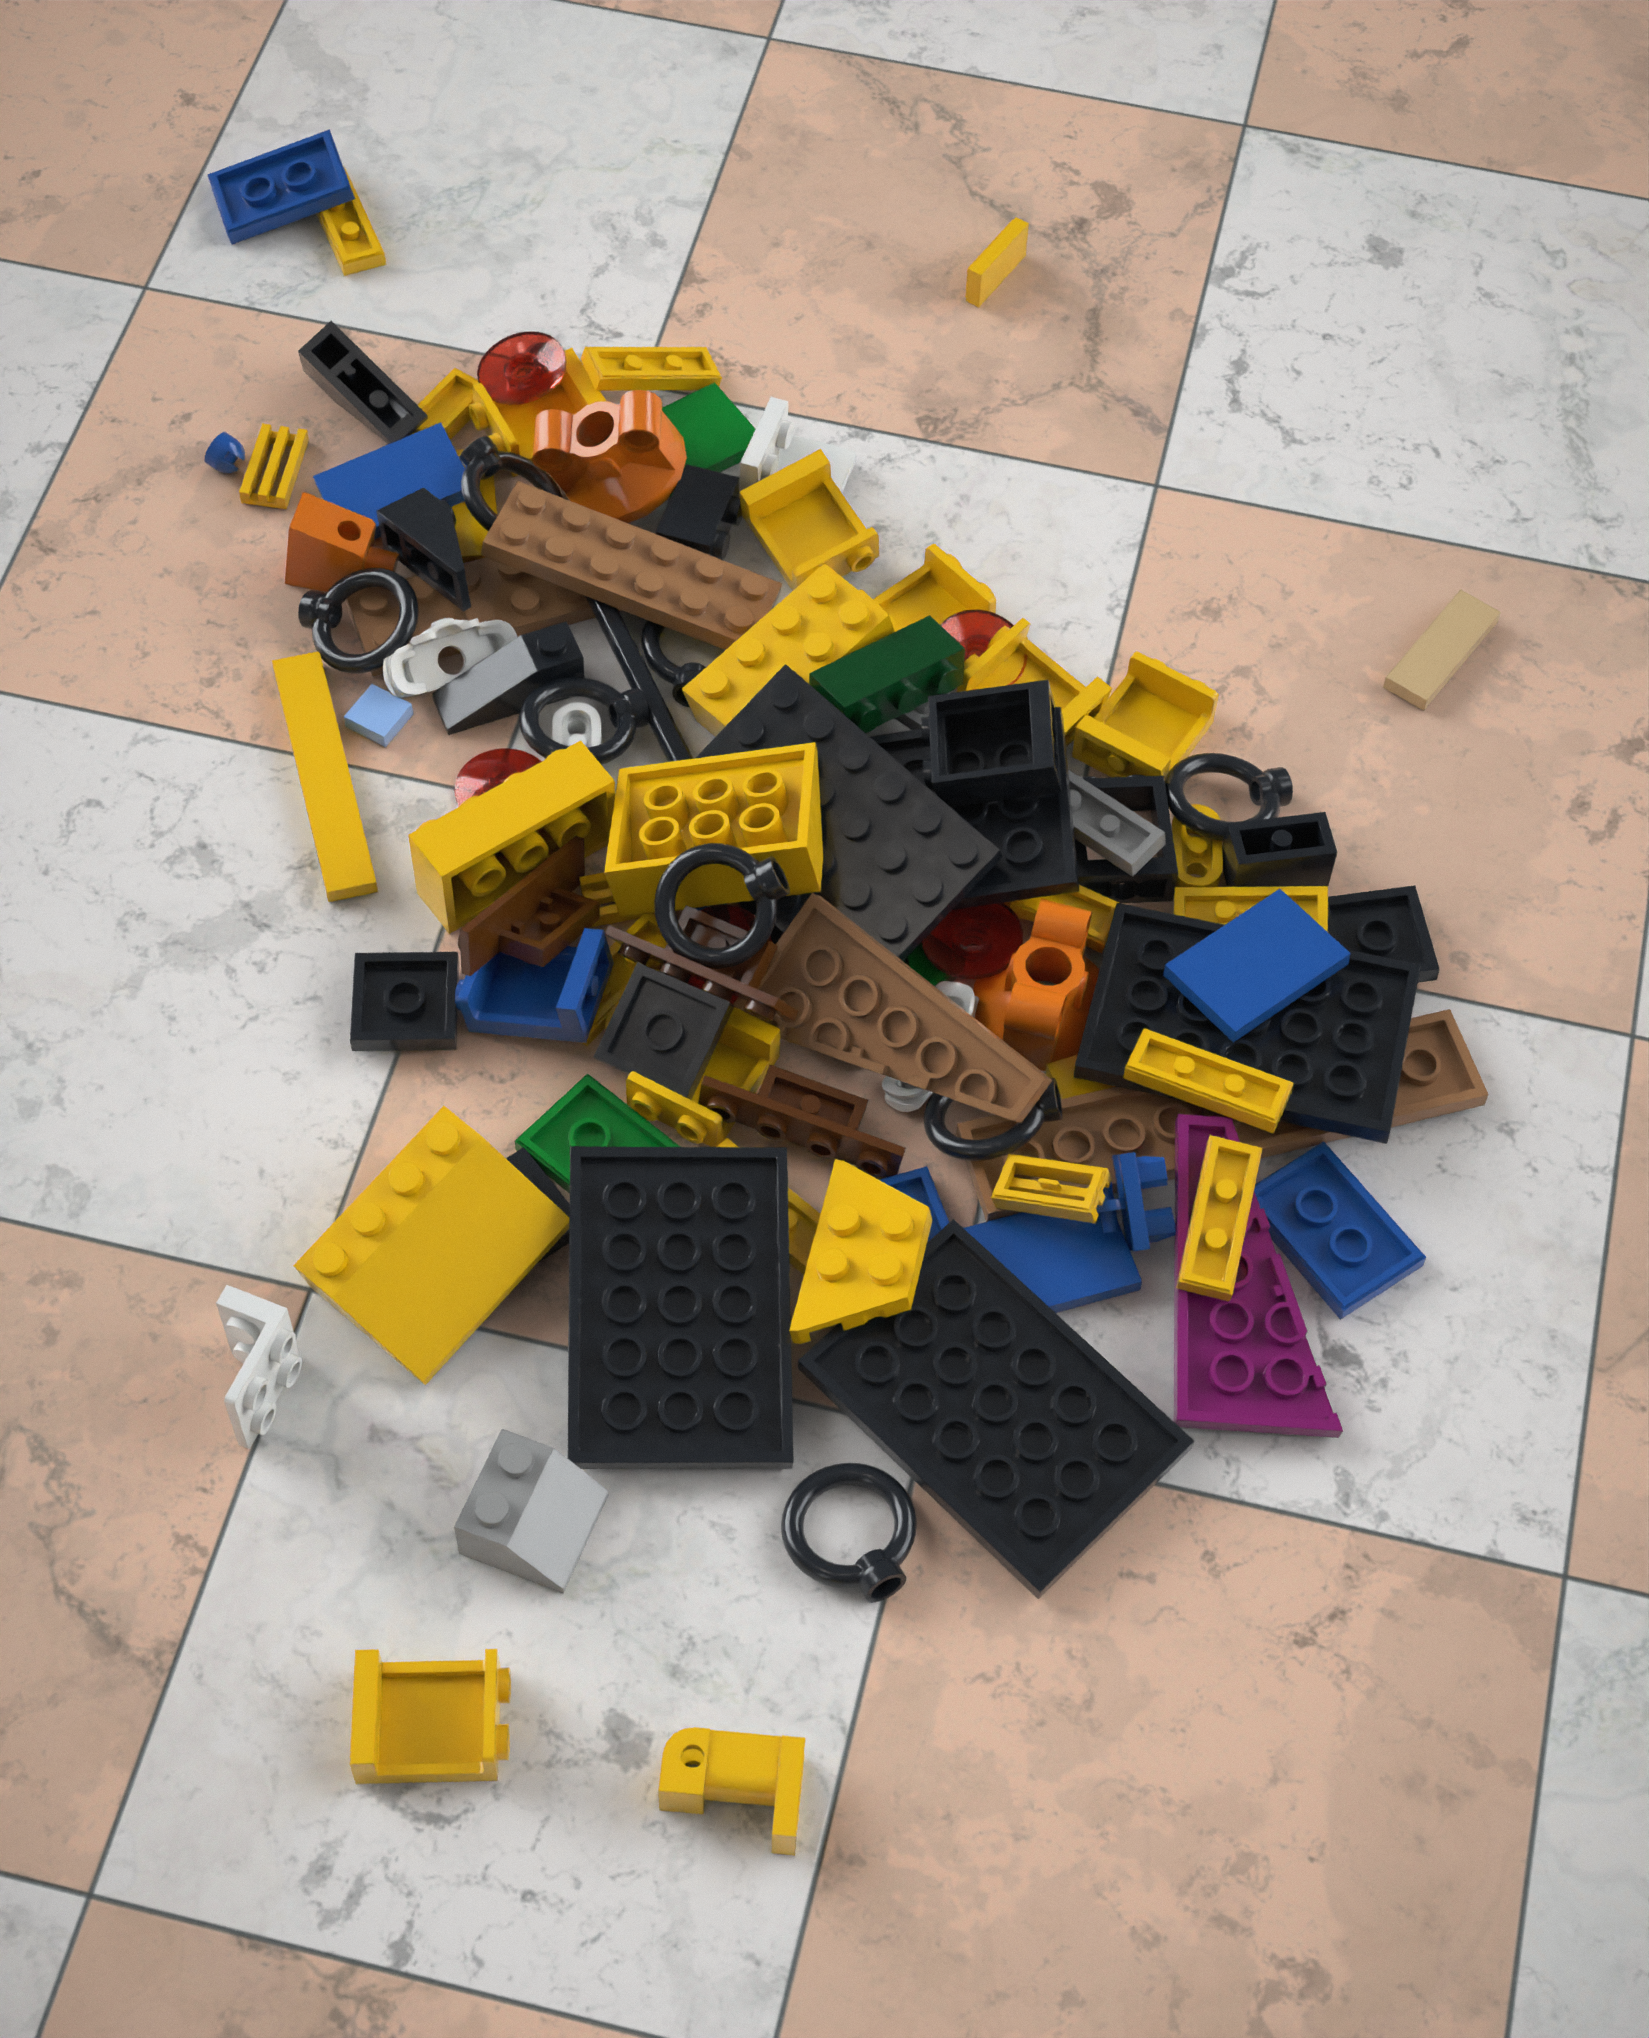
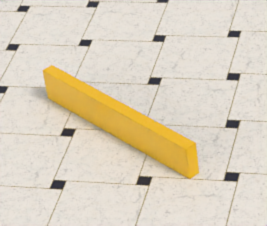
M316 651L272 660L328 903L378 892L377 882L321 655Z

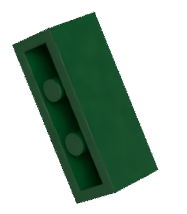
M929 615L809 673V685L863 732L869 733L876 727L902 714L909 713L916 707L928 702V696L947 694L963 685L965 648Z

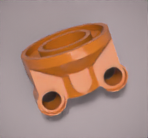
M633 390L621 397L619 405L609 401L595 402L585 406L574 415L564 410L549 409L540 412L535 419L532 454L534 465L548 472L570 501L626 523L649 515L669 498L678 481L681 480L687 456L683 436L662 411L663 403L661 398L650 391Z
M1041 899L1030 939L1021 946L1005 950L989 961L973 987L975 996L979 997L975 1019L1041 1071H1046L1048 1063L1078 1055L1100 970L1084 955L1092 911ZM1035 981H1047L1055 983L1057 985H1042Z

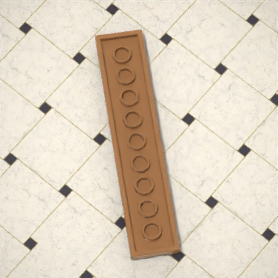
M1448 1009L1411 1018L1391 1127L1484 1106L1489 1094L1451 1010ZM1112 1087L1061 1099L1062 1120L1044 1122L1029 1142L1010 1154L1108 1168L1112 1177L1111 1182L1114 1194L1118 1192L1112 1155L1135 1152L1136 1157H1164L1168 1180L1175 1179V1121L1178 1114L1214 1117L1227 1116L1186 1101L1121 1087ZM991 1115L957 1123L956 1135L957 1137L970 1140L987 1139L1008 1131L1018 1122L998 1115ZM1232 1119L1240 1143L1263 1148L1261 1158L1316 1146L1323 1141L1328 1143L1352 1137L1281 1121L1278 1122L1273 1134ZM1008 1154L991 1160L966 1161L986 1222L1022 1213L996 1208L991 1199ZM1014 1174L1016 1178L1035 1181L1040 1179L1039 1177ZM1059 1181V1184L1089 1188V1185Z

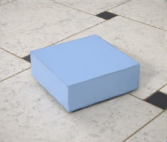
M371 684L345 714V727L386 747L413 716V707L411 703L404 699L397 698L392 693Z

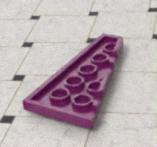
M1178 1114L1175 1121L1174 1422L1181 1428L1339 1438L1343 1432L1337 1413L1332 1411L1325 1391L1326 1381L1320 1365L1316 1366L1306 1338L1308 1331L1281 1255L1275 1251L1268 1231L1270 1224L1264 1208L1260 1209L1255 1192L1253 1193L1234 1291L1230 1302L1176 1288L1208 1138L1212 1135L1240 1142L1232 1118Z

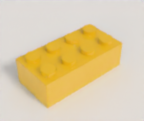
M824 563L685 685L682 691L695 720L716 737L785 664L809 684V673L894 633L895 630L888 613Z
M580 740L566 749L552 752L544 761L526 771L510 775L502 784L484 794L468 798L460 807L442 817L424 822L416 831L408 835L417 894L446 931L451 934L463 927L467 922H470L573 837L579 836L584 838L585 858L602 849L609 843L615 801V780Z

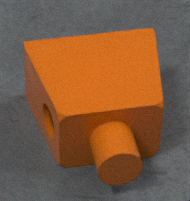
M303 492L289 526L285 584L327 592L338 580L358 570L384 568L396 572L399 554L374 547L376 523L372 519Z

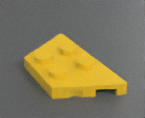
M835 1160L789 1330L793 1343L803 1344L811 1341L810 1332L839 1323L842 1324L843 1330L863 1325L874 1317L886 1318L911 1310L932 1224L930 1208L843 1160Z

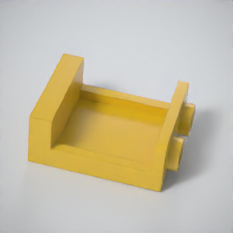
M573 348L556 353L557 373L491 397L482 383L472 386L474 403L469 405L472 422L478 431L484 430L487 436L497 446L498 451L515 453L532 461L535 419L540 412L558 409L574 415L587 405L606 401L602 393L595 390L584 365ZM510 472L513 477L518 476V474Z
M821 449L739 491L742 517L792 591L824 563L842 577L850 572H860L866 569L879 557L878 533L874 527L866 529L831 478L830 462Z
M934 543L925 549V561L922 567L874 599L862 589L859 590L889 614L895 632L930 615L966 648L994 629L996 598L992 590L985 583L974 579L962 568L960 562L953 555L946 554Z
M1022 618L1011 629L1007 626L1002 627L993 636L988 644V649L980 657L973 654L964 662L963 685L957 687L956 692L1048 680L1056 707H1061L1067 747L1074 741L1076 726L1086 714L1094 718L1107 703L1112 687L1098 676L1085 687L1028 640L1027 634L1031 623Z
M1136 651L1129 659L1125 678L1109 697L1107 703L1094 718L1086 714L1076 726L1072 757L1110 777H1128L1138 774L1144 776H1164L1165 780L1171 768L1191 754L1213 724L1219 694L1205 683L1193 680L1166 666L1162 661L1150 658Z
M734 1007L692 1100L632 1071L625 1080L627 1105L646 1120H658L676 1129L689 1142L695 1144L704 1143L710 1147H717L724 1141L736 1122L724 1123L720 1114L698 1104L704 1076L706 1075L756 1093L764 1080L769 1065L774 1066L780 1057V1029Z
M379 1649L355 1650L350 1767L355 1784L498 1781V1760H509L510 1729L509 1724H499L500 1704L510 1703L511 1670L510 1667H500L498 1650L485 1649V1660L382 1662Z

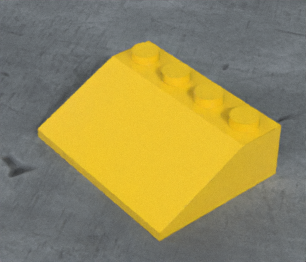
M816 743L619 769L604 873L620 917L654 913L657 885L668 865L684 851L708 843H722L738 847L752 855L758 862L773 856L783 869L789 883L790 894L786 896L821 892L823 843ZM709 864L693 870L681 882L676 894L675 910L684 909L685 905L698 908L754 899L746 887L744 876L739 871L726 865Z
M443 1106L293 1266L314 1291L421 1383L426 1385L569 1229L570 1218L486 1139L447 1107Z

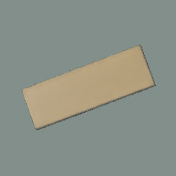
M1460 589L1386 676L1383 688L1424 711L1498 623L1501 612Z

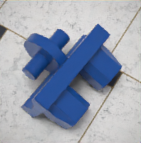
M1135 1152L1112 1155L1118 1198L1114 1199L1112 1182L1109 1188L1104 1187L1105 1199L1103 1205H1097L1096 1208L1097 1212L1101 1215L1103 1233L1119 1231L1116 1210H1120L1124 1237L1130 1251L1150 1249V1243L1176 1235L1174 1215L1171 1207L1144 1210L1141 1189L1168 1185L1164 1157H1136Z

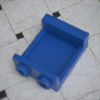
M584 928L578 947H566L544 967L528 964L521 959L499 952L473 975H466L465 979L459 980L455 991V1004L457 1009L462 1012L468 1031L586 1043L614 965L605 932L600 929Z

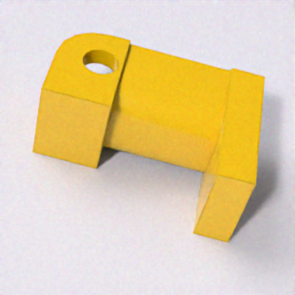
M698 1727L684 1728L670 1737L662 1754L658 1788L659 1810L704 1815L705 1800L773 1806L771 1853L795 1855L805 1738L719 1731ZM689 1765H698L697 1767L692 1768L687 1767Z

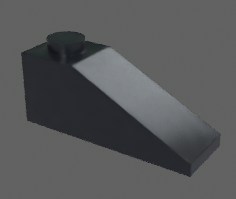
M332 321L298 350L303 371L339 406L388 444L410 436L428 419V415Z
M423 487L376 510L384 550L398 553V561L462 611L471 608L464 563L455 530L456 517L451 506L445 500L438 499Z
M567 621L520 635L433 692L432 698L448 735L519 714L527 696L544 683L566 677L585 678L583 655ZM571 697L560 698L550 702L549 704L562 701Z

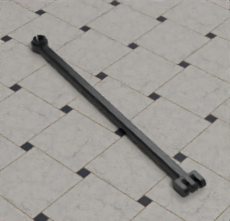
M585 596L631 689L639 688L646 698L649 709L648 722L667 761L694 759L618 608ZM748 901L738 902L751 927L756 916V908ZM774 926L768 940L776 944L783 934Z

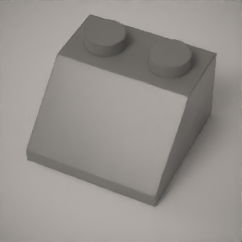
M501 1429L454 1526L459 1554L564 1593L609 1496L608 1490L555 1448Z

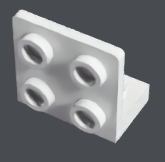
M771 397L740 462V491L821 449L830 462L831 478L839 490L843 492L856 462V452L793 435L794 423L788 421L789 401Z
M226 1285L216 1305L231 1352L238 1361L243 1363V1366L227 1392L224 1402L238 1445L250 1449L257 1435L266 1434L271 1427L277 1409L275 1403L283 1388H290L295 1383L302 1367V1357L299 1354L296 1335L293 1332L287 1308Z

